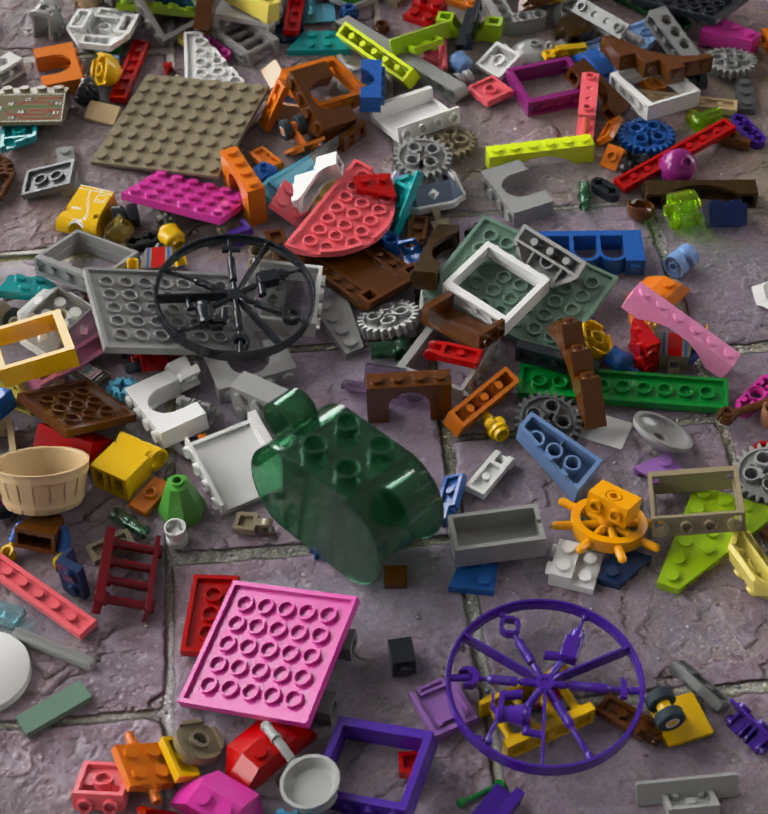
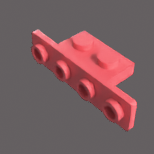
M444 39L445 45L439 46V49L427 50L421 55L422 59L444 72L447 71L449 65L447 63V39Z

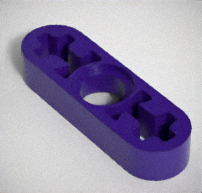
M732 115L730 122L736 126L737 132H741V136L751 139L750 147L755 150L763 149L766 143V136L745 115Z

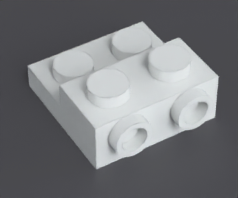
M496 41L477 61L475 66L487 75H494L502 81L506 77V69L522 66L524 62L523 56L519 51H514L508 45Z
M560 538L558 544L553 543L551 557H554L553 561H548L545 574L549 575L548 584L593 595L604 554L587 550L583 554H578L576 547L580 543Z

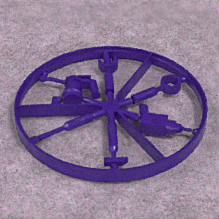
M525 599L503 604L487 611L470 623L461 633L451 650L447 663V703L454 722L470 744L489 759L507 768L527 774L540 776L570 775L604 763L618 753L632 737L640 721L645 700L646 687L643 668L637 653L627 638L613 624L597 613L582 606L560 600ZM533 609L554 610L581 617L582 621H580L579 627H576L570 634L566 635L561 652L545 651L543 660L557 662L548 674H543L524 640L518 637L521 628L520 620L514 616H506V614ZM500 617V634L505 638L515 639V646L532 671L471 635L489 621ZM586 621L602 628L622 647L575 666L585 637L582 626ZM505 624H514L516 629L514 631L505 630L503 626ZM465 643L524 678L518 680V677L500 675L483 677L479 676L478 670L472 666H464L459 670V674H452V668L461 647ZM628 656L636 672L639 687H629L627 689V681L624 677H621L620 687H611L604 683L578 681L567 683L565 681ZM564 663L575 666L573 668L558 673L560 669L563 667ZM479 681L487 682L490 685L516 687L519 684L521 686L536 687V690L525 705L504 706V701L521 700L523 690L500 691L497 708L494 705L495 694H492L491 710L494 713L495 721L487 733V737L484 738L481 735H475L460 716L453 699L451 682H465L463 683V689L466 690L476 688ZM553 688H569V691L605 694L620 692L621 700H627L628 691L629 694L639 695V704L632 723L622 737L602 753L593 756L575 729L573 719L562 701L558 700ZM541 694H543L542 731L530 729L529 727L531 707ZM546 694L553 703L552 706L565 727L570 729L582 751L585 753L586 760L563 765H544ZM504 722L523 728V736L540 738L541 764L516 760L491 748L490 745L493 742L491 736L498 723L502 724Z

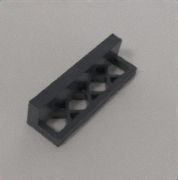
M475 0L473 7L466 8L455 44L456 50L473 49L483 16L482 0Z
M524 340L517 342L515 361L569 375L560 350ZM593 359L594 373L597 374L601 361Z

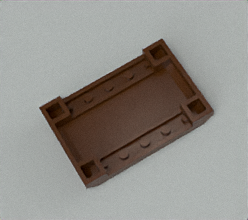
M377 242L361 251L341 257H310L295 254L304 264L323 266L322 275L326 276L325 284L361 311L370 310L413 285V282L410 281V271L414 269L415 262L407 264Z

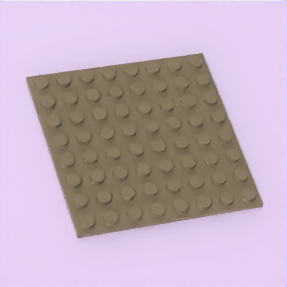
M147 74L90 162L92 165L152 172L162 170L169 174L219 179L222 175L220 151L239 145L269 92L270 86ZM178 121L180 126L174 130V123Z

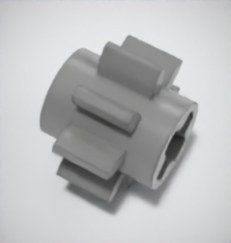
M156 209L153 214L155 217L154 222L159 228L164 224L176 223L177 219L174 218L176 214Z

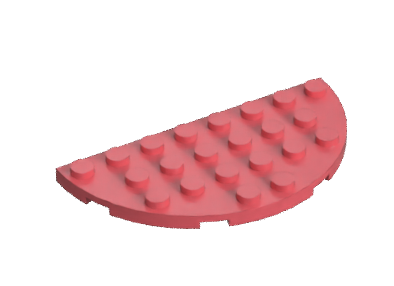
M354 159L343 172V177L338 178L285 242L284 247L294 254L310 257H341L361 251L376 243L388 231L394 219L395 202H390V198L380 196L377 199L368 195L356 194L353 176L376 173L373 172L371 166Z

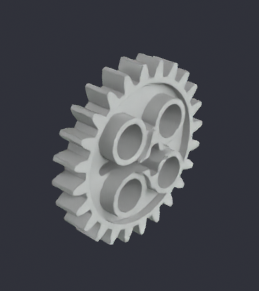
M728 46L726 49L721 47V49L714 48V50L710 49L709 52H705V54L710 53L713 56L710 75L716 74V77L722 76V79L728 77L731 80L732 77L738 79V77L745 78V75L750 76V74H754V71H756L758 61L756 56H753V53H749V51H743L742 48L737 50L736 47L732 49Z
M417 135L416 139L409 137V141L404 139L403 144L398 143V148H394L393 166H395V171H399V175H414L416 170L423 172L422 180L428 183V179L435 181V177L441 179L442 174L447 175V170H450V165H452V152H449V147H445L446 143L440 144V139L433 141V137L427 139L426 135H424L423 139H420ZM425 149L423 169H420L421 151Z
M393 300L391 303L386 301L384 304L380 303L378 306L366 310L365 313H360V317H357L358 321L356 322L359 333L363 337L367 336L368 339L374 337V340H377L379 337L382 340L386 337L392 339L395 335L400 337L401 333L408 334L407 330L413 331V327H417L418 323L421 322V313L419 306H416L415 303L410 304V301L404 303L403 300L399 302Z
M767 442L766 447L763 448L758 443L757 449L750 445L749 452L742 450L741 456H736V462H732V465H737L743 498L747 496V500H754L756 503L761 502L768 506Z

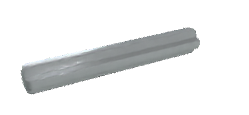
M17 627L12 633V636L17 638L22 644L88 671H92L96 665L95 657L23 628Z

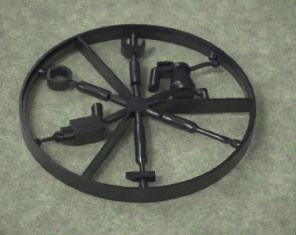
M247 234L212 235L184 245L164 262L157 274L154 285L155 311L165 331L186 349L201 356L222 361H252L269 357L285 350L305 333L311 323L315 308V285L304 263L294 253L278 243ZM232 243L261 247L262 249L237 288L236 265L232 253H240L241 248L232 246ZM217 244H226V246H222V253H228L229 256L227 258L231 289H224L200 278L188 277L173 271L170 267L180 258L195 250ZM267 250L279 254L297 267L293 271L276 270L274 268L256 273V283L245 287ZM301 272L309 286L311 306L307 317L300 318V311L295 307H287L281 311L276 306L244 295L258 287L259 298H264L267 295L266 288L279 286V282L284 281L290 274ZM165 274L180 277L193 282L198 287L212 291L158 294ZM228 302L233 303L234 325L237 334L232 337L231 347L233 349L234 344L237 343V352L211 349L185 338L183 332H188L198 327L202 330L223 331V326L227 325L229 308H221L220 318L213 319L214 308L216 309ZM185 303L187 311L195 309L199 320L198 324L183 329L180 327L176 331L166 320L159 304ZM248 304H254V307L272 314L278 313L282 315V321L286 325L294 326L299 321L302 325L292 335L282 341ZM240 306L275 345L247 351L250 347V339L246 334L241 333L243 324ZM289 314H292V315H295V316H297V317L291 319V318H288V317H286V316L289 315Z

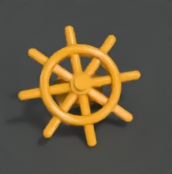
M602 479L588 492V497L578 503L563 497L558 500L560 506L571 511L570 521H554L551 527L553 530H571L574 537L580 542L576 547L578 554H583L590 548L602 553L615 554L618 562L624 564L627 561L625 553L631 552L639 546H643L653 552L660 550L658 543L645 538L647 528H652L651 519H647L640 510L642 498ZM627 528H636V531L633 532Z

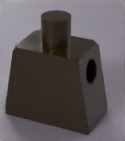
M571 12L558 20L557 30L552 31L551 35L554 41L563 39V41L569 44L584 43L593 39L594 30L587 20Z

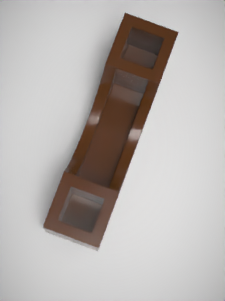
M582 58L569 68L564 78L575 89H580L582 72H599L585 58ZM599 73L598 97L602 103L600 114L607 121L618 115L623 118L631 105Z

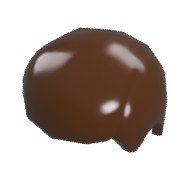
M636 199L632 204L630 200L626 203L627 215L636 222L646 221L655 214V206L650 201Z

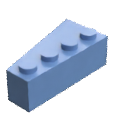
M532 411L518 427L516 440L568 497L575 502L597 475L603 460Z

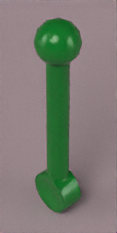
M495 780L494 785L498 783L504 788L503 780ZM494 785L465 799L459 798L456 802L457 806L464 808L466 803L487 794Z

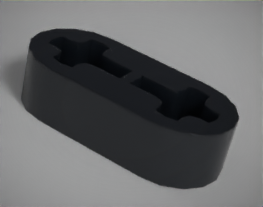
M595 177L591 180L590 191L609 203L619 201L621 192L619 187L601 177Z
M156 231L131 235L125 239V247L139 252L145 251L146 248H153L155 244L160 243L158 232Z

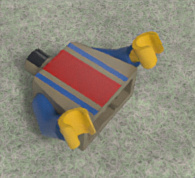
M157 243L153 248H146L144 254L139 258H128L127 269L160 270L164 262L173 254V249L170 246L166 247L164 243ZM186 255L176 261L170 269L177 271V268L181 269L187 266Z
M646 320V325L654 333V330L656 329L658 323L654 322V327H650L648 325V321ZM656 331V337L661 341L658 359L659 369L667 370L668 374L678 375L679 371H686L688 365L693 364L700 358L694 348L679 334Z

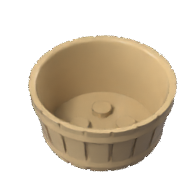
M64 446L29 447L1 455L0 494L2 503L8 511L28 516H50L79 506L85 496L89 455L83 450Z

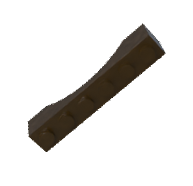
M755 179L645 180L643 200L652 202L655 209H664L676 202L691 199L715 200L736 208H756L759 193Z
M437 224L435 229L432 230L431 237L427 239L423 252L419 254V259L415 262L414 269L410 271V281L413 282V289L437 290L440 284V264L437 260L457 249L460 243V225Z

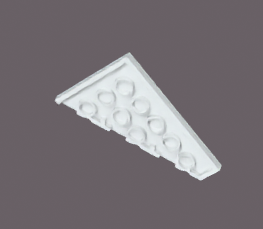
M201 31L184 32L185 78L245 83L237 71L227 64L226 59L221 56L219 51L209 44V40L204 37Z

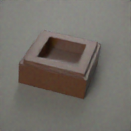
M384 565V589L407 588V565Z

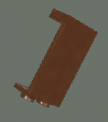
M306 119L308 125L307 135L317 139L316 135L311 131L310 125ZM360 119L344 132L341 131L326 136L322 142L326 144L339 135V146L337 149L345 153L367 136L366 121Z
M449 290L423 305L421 322L462 345L483 350L498 339H501L505 333V319L503 318L489 326L454 308V293Z

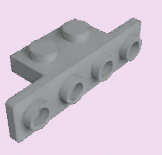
M737 772L637 781L635 784L637 806L663 804L666 814H720L718 798L738 796L739 776Z

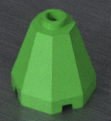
M175 474L169 477L158 508L160 518L165 523L173 518L182 519L187 528L202 521L203 511L206 508L205 500L185 475Z

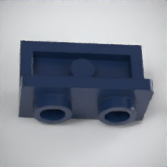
M68 547L64 553L59 555L56 561L63 590L67 591L72 597L86 600L91 593L84 567L78 564L74 548Z

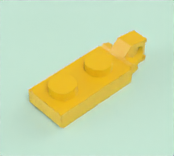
M586 43L556 45L554 49L543 50L541 55L544 61L566 56L572 58L576 54L585 52L588 47Z

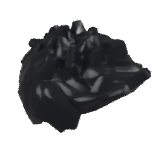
M88 77L80 79L82 82L76 91L75 102L80 106H88L91 100L99 101L101 97L99 96L100 92L97 84Z

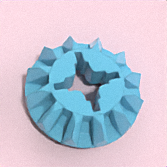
M125 375L120 379L116 377L115 381H109V385L106 386V392L119 402H125V388L138 382L134 381L133 377L127 379Z

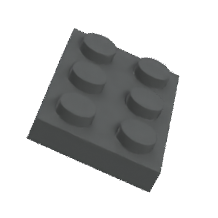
M75 158L27 170L21 192L22 198L28 200L73 189L78 166Z

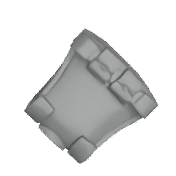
M40 0L37 6L30 11L29 16L33 24V30L31 31L33 37H38L47 26L49 27L50 41H55L64 34L65 28L68 25L67 21L63 18L61 13L62 6L59 3Z

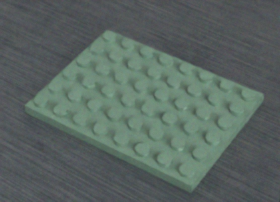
M483 215L440 269V284L437 290H423L422 297L433 300L443 294V283L487 241L499 246L503 251L514 255L518 259L514 239L519 231ZM489 258L459 285L505 316L535 287ZM588 263L578 280L556 288L549 287V292L504 337L516 343L524 340L560 350L557 343L548 334L547 326L553 325L552 322L562 320L565 317L573 316L575 319L582 321V323L592 319L618 283L619 277ZM453 303L454 308L479 320L475 316L471 315L470 313H468L467 311Z

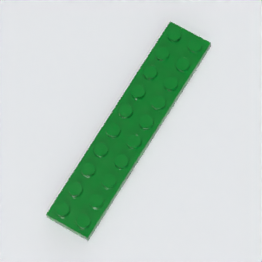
M520 363V382L518 384L517 398L523 399L525 397L529 399L530 394L536 397L538 391L543 396L548 391L550 396L557 392V398L564 395L565 402L572 400L573 403H577L570 375ZM599 369L597 375L601 376L604 405L717 414L721 408L729 406L728 378Z

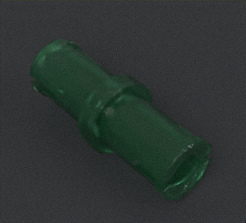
M585 180L578 184L577 199L579 200V209L583 211L584 206V211H588L591 208L590 200L592 193L590 191V183L586 181L585 185Z
M119 507L113 508L117 514L113 511L110 512L109 518L120 524L122 529L127 528L129 532L131 531L141 539L146 538L142 534L143 532L147 535L150 534V527L138 521L135 515L127 514Z

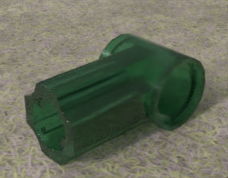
M400 335V337L394 336L391 341L369 343L371 360L393 358L395 361L400 362L410 349L408 338L404 335Z

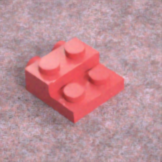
M83 762L72 791L73 810H78L83 814L91 811H103L106 814L125 811L130 792L126 791L115 762Z

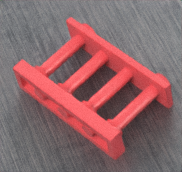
M582 72L576 136L591 134L592 139H594L599 73Z

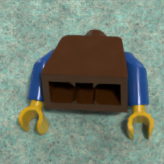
M60 514L50 516H29L25 520L17 522L9 536V544L3 546L0 552L6 557L8 555V558L12 561H15L17 558L14 547L51 555L58 553V556L53 559V566L56 571L57 558L67 550L71 540L69 529L65 526V519Z

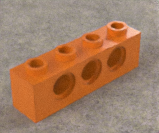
M505 366L449 411L443 424L458 438L480 420L484 413H488L515 390L520 380Z

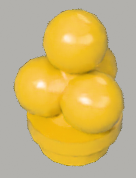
M484 413L482 415V422L486 428L487 435L496 442L506 440L510 431L505 419L502 416L494 418L491 413Z

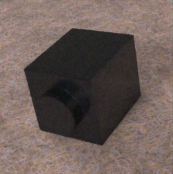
M411 636L387 640L392 676L407 677L411 674H416V657Z

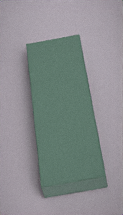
M79 680L15 718L29 739L91 703L93 698L82 681Z

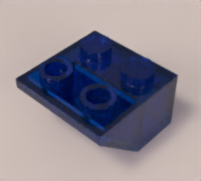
M740 199L730 200L726 203H723V200H711V202L702 207L706 227L747 226V203H741Z

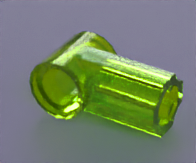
M718 106L701 112L691 110L686 114L685 122L695 132H699L708 123L713 124L721 120L723 115Z

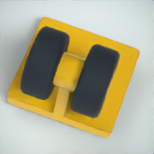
M663 686L652 690L645 697L648 711L657 729L663 732L662 739L667 748L713 734V729L693 692L675 696L670 687Z

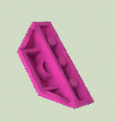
M219 770L184 783L169 802L171 807L183 814H264L259 793Z

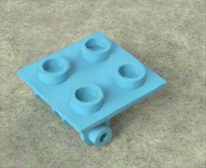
M305 0L303 11L304 24L335 22L334 3L315 4V0Z

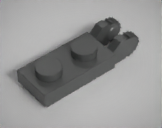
M674 660L668 665L670 674L672 673L675 678H682L687 683V688L694 694H699L705 700L704 704L712 711H727L732 705L731 701L685 660Z

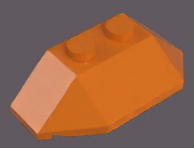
M647 276L642 281L643 284L674 306L690 292V288L666 276ZM627 312L629 325L632 326V319L635 317ZM648 321V325L653 327L654 322Z

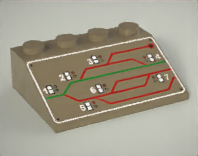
M40 85L36 88H30V86H21L19 88L4 86L0 89V126L62 125L71 108L69 87H64L63 85H56L54 87Z

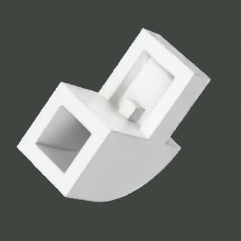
M186 355L167 363L164 370L169 369L178 379L181 393L201 384L197 377L201 371L197 364L191 366Z

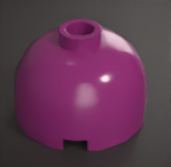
M683 148L670 150L661 157L659 169H661V176L664 180H691L696 173L697 163L692 153Z

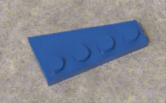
M498 562L457 567L448 586V592L494 596Z

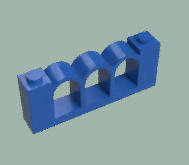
M641 230L537 231L576 256L578 255L575 253V250H595L594 257L581 259L613 275L624 272V275H644L646 260ZM602 250H621L622 256L619 258H609L602 253Z

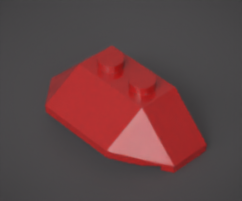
M257 720L229 743L226 752L225 774L253 791L287 763L277 747L262 732L260 726L263 720ZM271 722L274 729L282 735V739L294 756L317 738V735L310 728Z

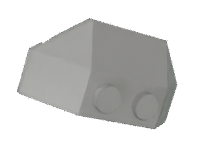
M523 224L514 239L518 259L530 265L539 273L545 274L550 279L551 288L578 280L588 262L526 224Z

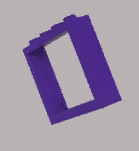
M339 716L324 756H327L336 764L346 739L418 751L400 803L338 791V798L329 809L340 811L343 814H414L438 747L434 732Z

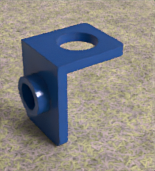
M413 237L399 241L398 246L404 254V262L410 264L411 262L418 261L422 248L417 239ZM406 244H414V245H415V246L412 247V248H406V247H404Z

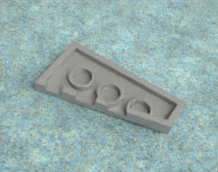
M338 295L319 302L323 303L322 313L317 315V318H321L320 324L344 357L348 359L364 353V346L349 301Z

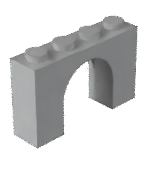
M520 159L482 170L479 179L480 188L487 193L488 198L494 202L497 210L502 212L505 220L509 221L513 228L552 216L554 200L545 190L528 196H513L505 192L511 188L527 184L528 169Z
M270 338L262 340L263 348L275 345ZM288 348L272 356L265 357L267 366L263 370L253 373V375L279 386L298 382L297 366ZM204 357L206 373L220 404L232 401L230 386L241 373L234 371L228 361Z

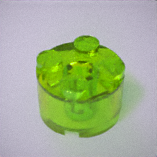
M686 189L666 195V205H663V213L665 216H668L669 226L672 231L700 225L702 213L698 212V207H701V202L695 190Z

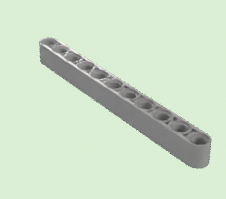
M346 15L333 22L334 31L337 32L346 21L391 53L390 39L354 18ZM410 52L396 55V57L414 68L421 76L418 81L419 84L424 87L430 85L434 93L449 102L457 103L469 95V89L466 84Z

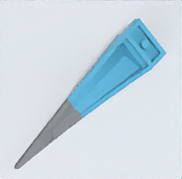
M339 135L289 167L267 178L262 183L265 187L266 202H271L284 180L293 185L296 175L314 170L316 157L334 152L339 146Z

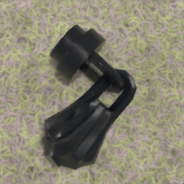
M647 153L628 156L625 162L618 167L620 173L623 174L634 168V164L639 165L650 159L651 156H648Z

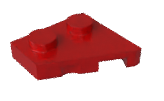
M390 173L353 176L356 194L368 195L377 199L380 196L390 198V202H396L397 196Z

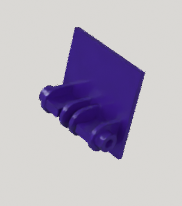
M731 698L730 701L736 714H729L726 717L727 727L739 738L744 737L743 742L747 743L754 753H759L763 756L768 751V747H766L768 745V726L760 718L756 721L751 714V710L742 701L737 704Z

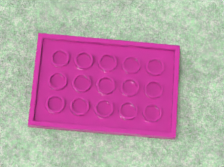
M162 170L156 171L121 193V200L216 225H222L243 210L240 191L231 190L229 187H218L213 183H202L197 179H186L178 174H167L166 171Z

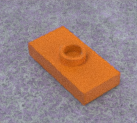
M618 115L609 120L596 143L602 146L613 140L618 134V129L624 119Z
M264 146L249 152V158L256 164L265 161L277 167V171L284 167V162Z
M154 476L128 504L129 509L147 518L160 504L167 481Z

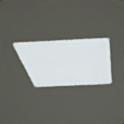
M606 415L607 426L589 430L582 427L579 435L580 438L622 449L633 423Z

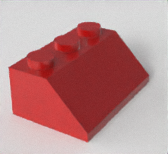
M44 422L38 423L33 447L64 446L83 450L90 457V468V464L114 440L94 432L77 435L73 438H65Z

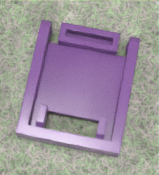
M443 677L416 688L419 700L413 691L408 692V698L426 730L434 732L437 742L461 732L455 723L443 728L444 724L454 720L447 703L446 682ZM451 682L453 699L460 716L469 728L477 725L478 716L457 682Z

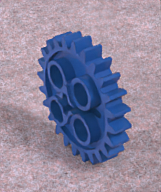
M638 117L637 120L631 118V122L626 120L625 124H621L617 140H619L618 144L621 145V148H626L627 152L632 151V154L647 153L648 156L652 155L654 157L656 154L674 146L676 134H674L675 130L671 129L672 126H666L667 122L661 123V119L646 121Z

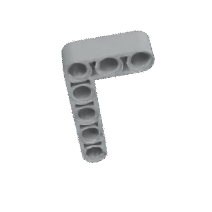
M483 0L491 16L503 17V36H516L540 32L546 29L547 12L537 9L513 13L506 0Z

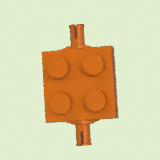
M127 731L124 733L127 744L114 745L111 750L126 791L147 793L152 806H155V804L158 806L163 801L158 791L172 789L175 785L174 779L158 742L139 743L134 735V731Z

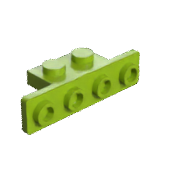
M443 21L390 39L391 53L396 56L410 52L418 56L424 54V51L439 49V46L445 45L444 39L451 37L449 21Z

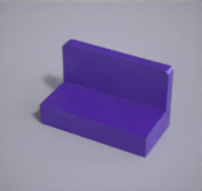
M496 783L472 814H513L521 804L525 792L516 787L510 793L500 784Z

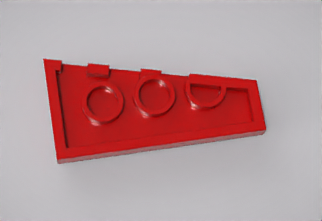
M193 575L180 648L181 656L198 657L232 581H240L239 576Z

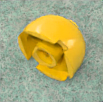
M99 52L96 54L99 55L97 59L94 58L92 61L91 77L94 78L97 86L110 87L119 80L122 75V69L118 59L113 55Z
M590 319L583 322L585 346L591 348L592 359L600 360L606 357L613 347L610 335H605L602 331L605 328L597 321Z

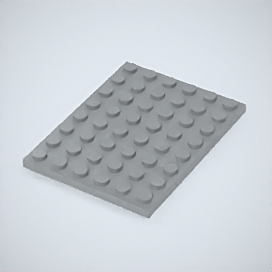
M83 267L82 275L104 353L199 355L177 343L165 331L158 320L154 305V285L159 270ZM176 271L194 279L200 278L227 290L231 289L229 273ZM165 274L158 294L212 291L198 287L193 282L180 277ZM228 302L216 309L214 308L213 319L220 318L221 308H229L227 325L223 326V331L202 330L198 327L188 332H183L185 338L211 349L237 352V343L234 344L233 349L231 347L232 337L237 334L234 325L233 303ZM185 303L159 304L166 320L176 331L180 327L183 329L198 324L199 320L195 309L187 311ZM240 306V311H241V316H242V324H243V322H244V310H243V309L241 308V306ZM244 329L241 331L250 339V347L247 351L263 349L256 331Z

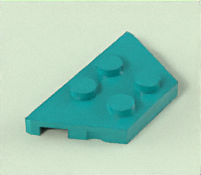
M330 30L303 32L287 49L288 56L351 55V51L335 35L337 32Z
M38 125L2 126L1 153L37 142Z
M416 170L414 175L407 174L402 178L399 177L395 179L393 184L397 198L394 219L389 229L392 233L398 234V236H400L405 221L409 217L410 208L416 199V193L424 175L423 172Z
M8 275L0 286V298L30 301L42 289H52L57 287V285L43 276Z

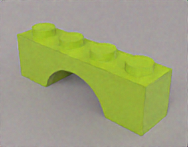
M438 11L436 24L449 21L450 38L457 39L462 22L457 18L455 12ZM487 15L485 20L480 23L475 41L490 43L498 41L500 43L503 34V17Z

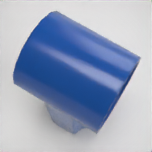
M388 229L377 243L395 256L400 254L398 246L399 236L396 233H391Z

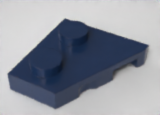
M636 551L625 553L627 561L621 564L618 562L615 554L606 553L597 577V584L620 590L626 585L628 580L633 579L639 574V570L645 565L649 566L651 564L652 556Z

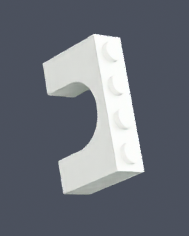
M169 369L125 388L126 397L124 400L127 407L133 409V412L137 414L136 419H141L144 429L147 432H151L154 442H159L163 449L185 440V437L190 438L209 429L206 412L197 402L174 412L160 413L154 411L159 405L181 396L178 379Z

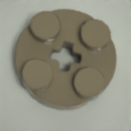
M188 719L180 724L173 736V744L177 753L182 757L183 763L189 766L195 764L208 765L218 760L224 746V739L221 732L212 725L210 728L204 725L205 721L201 719ZM197 739L198 742H202L203 744H198L194 740Z

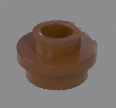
M378 20L374 25V31L379 34H385L390 30V25L386 20Z

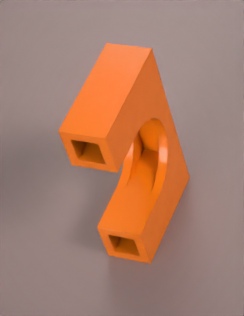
M72 42L33 49L38 72L57 68L66 69L60 73L40 76L42 85L47 87L63 85L64 87H69L70 95L76 94L78 86L82 82L80 79L86 78V75L84 74L78 50L73 47Z
M237 146L221 150L220 157L224 186L234 191H240L245 219L252 227L268 222L264 185Z

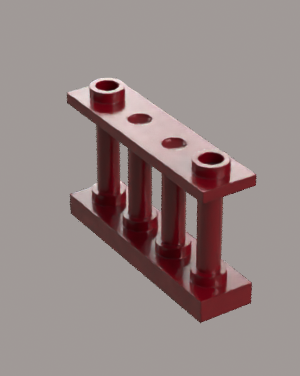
M107 526L91 613L100 615L102 606H107V604L143 610L142 622L147 623L149 614H154L156 601L152 600L157 561L162 558L164 548L163 545H160L161 536L156 535L153 546L119 540V537H115L116 527ZM122 549L152 555L151 563L116 558V555H112V550ZM118 567L149 573L148 582L115 577L109 573V568ZM112 585L146 591L145 601L109 595V592H105L106 587Z

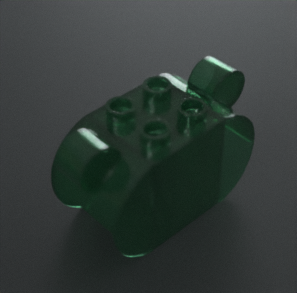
M292 387L264 406V419L276 438L257 449L253 454L251 471L257 493L269 514L281 527L313 552H316L318 556L349 580L364 585L372 583L380 575L384 561L416 537L422 539L430 538L441 529L444 520L443 501L439 489L426 467L413 453L348 407L329 403L317 410L310 396L298 387Z

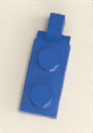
M465 473L447 475L443 478L435 507L438 521H440L443 528L448 527L447 515L458 513L467 481Z

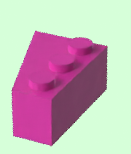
M725 18L716 25H707L700 30L698 47L708 46L714 50V48L721 49V47L726 49L729 46L732 49L736 47L737 50L742 48L743 51H749V53L754 55L758 51L761 34Z

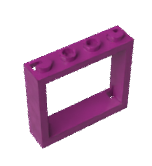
M570 56L506 69V84L514 90V97L527 117L579 106L580 89L530 98L520 83L567 73L569 68L574 65Z

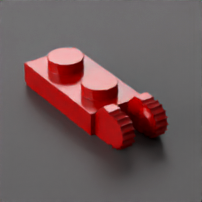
M432 340L428 343L429 349H426L423 354L426 359L431 361L438 360L477 369L484 356V350L447 341Z

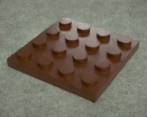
M88 378L20 392L17 396L18 402L65 438H73L77 435L90 434L94 431L107 430L111 427L124 426L128 423L136 422V413Z

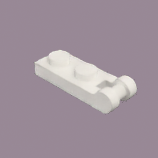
M496 449L467 482L465 491L484 500L507 471L513 468L516 459L511 456L506 457L503 455V452Z

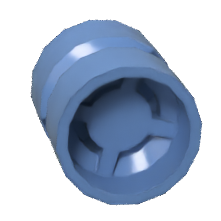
M684 243L664 258V269L673 278H680L698 264L700 259L699 253L692 245Z

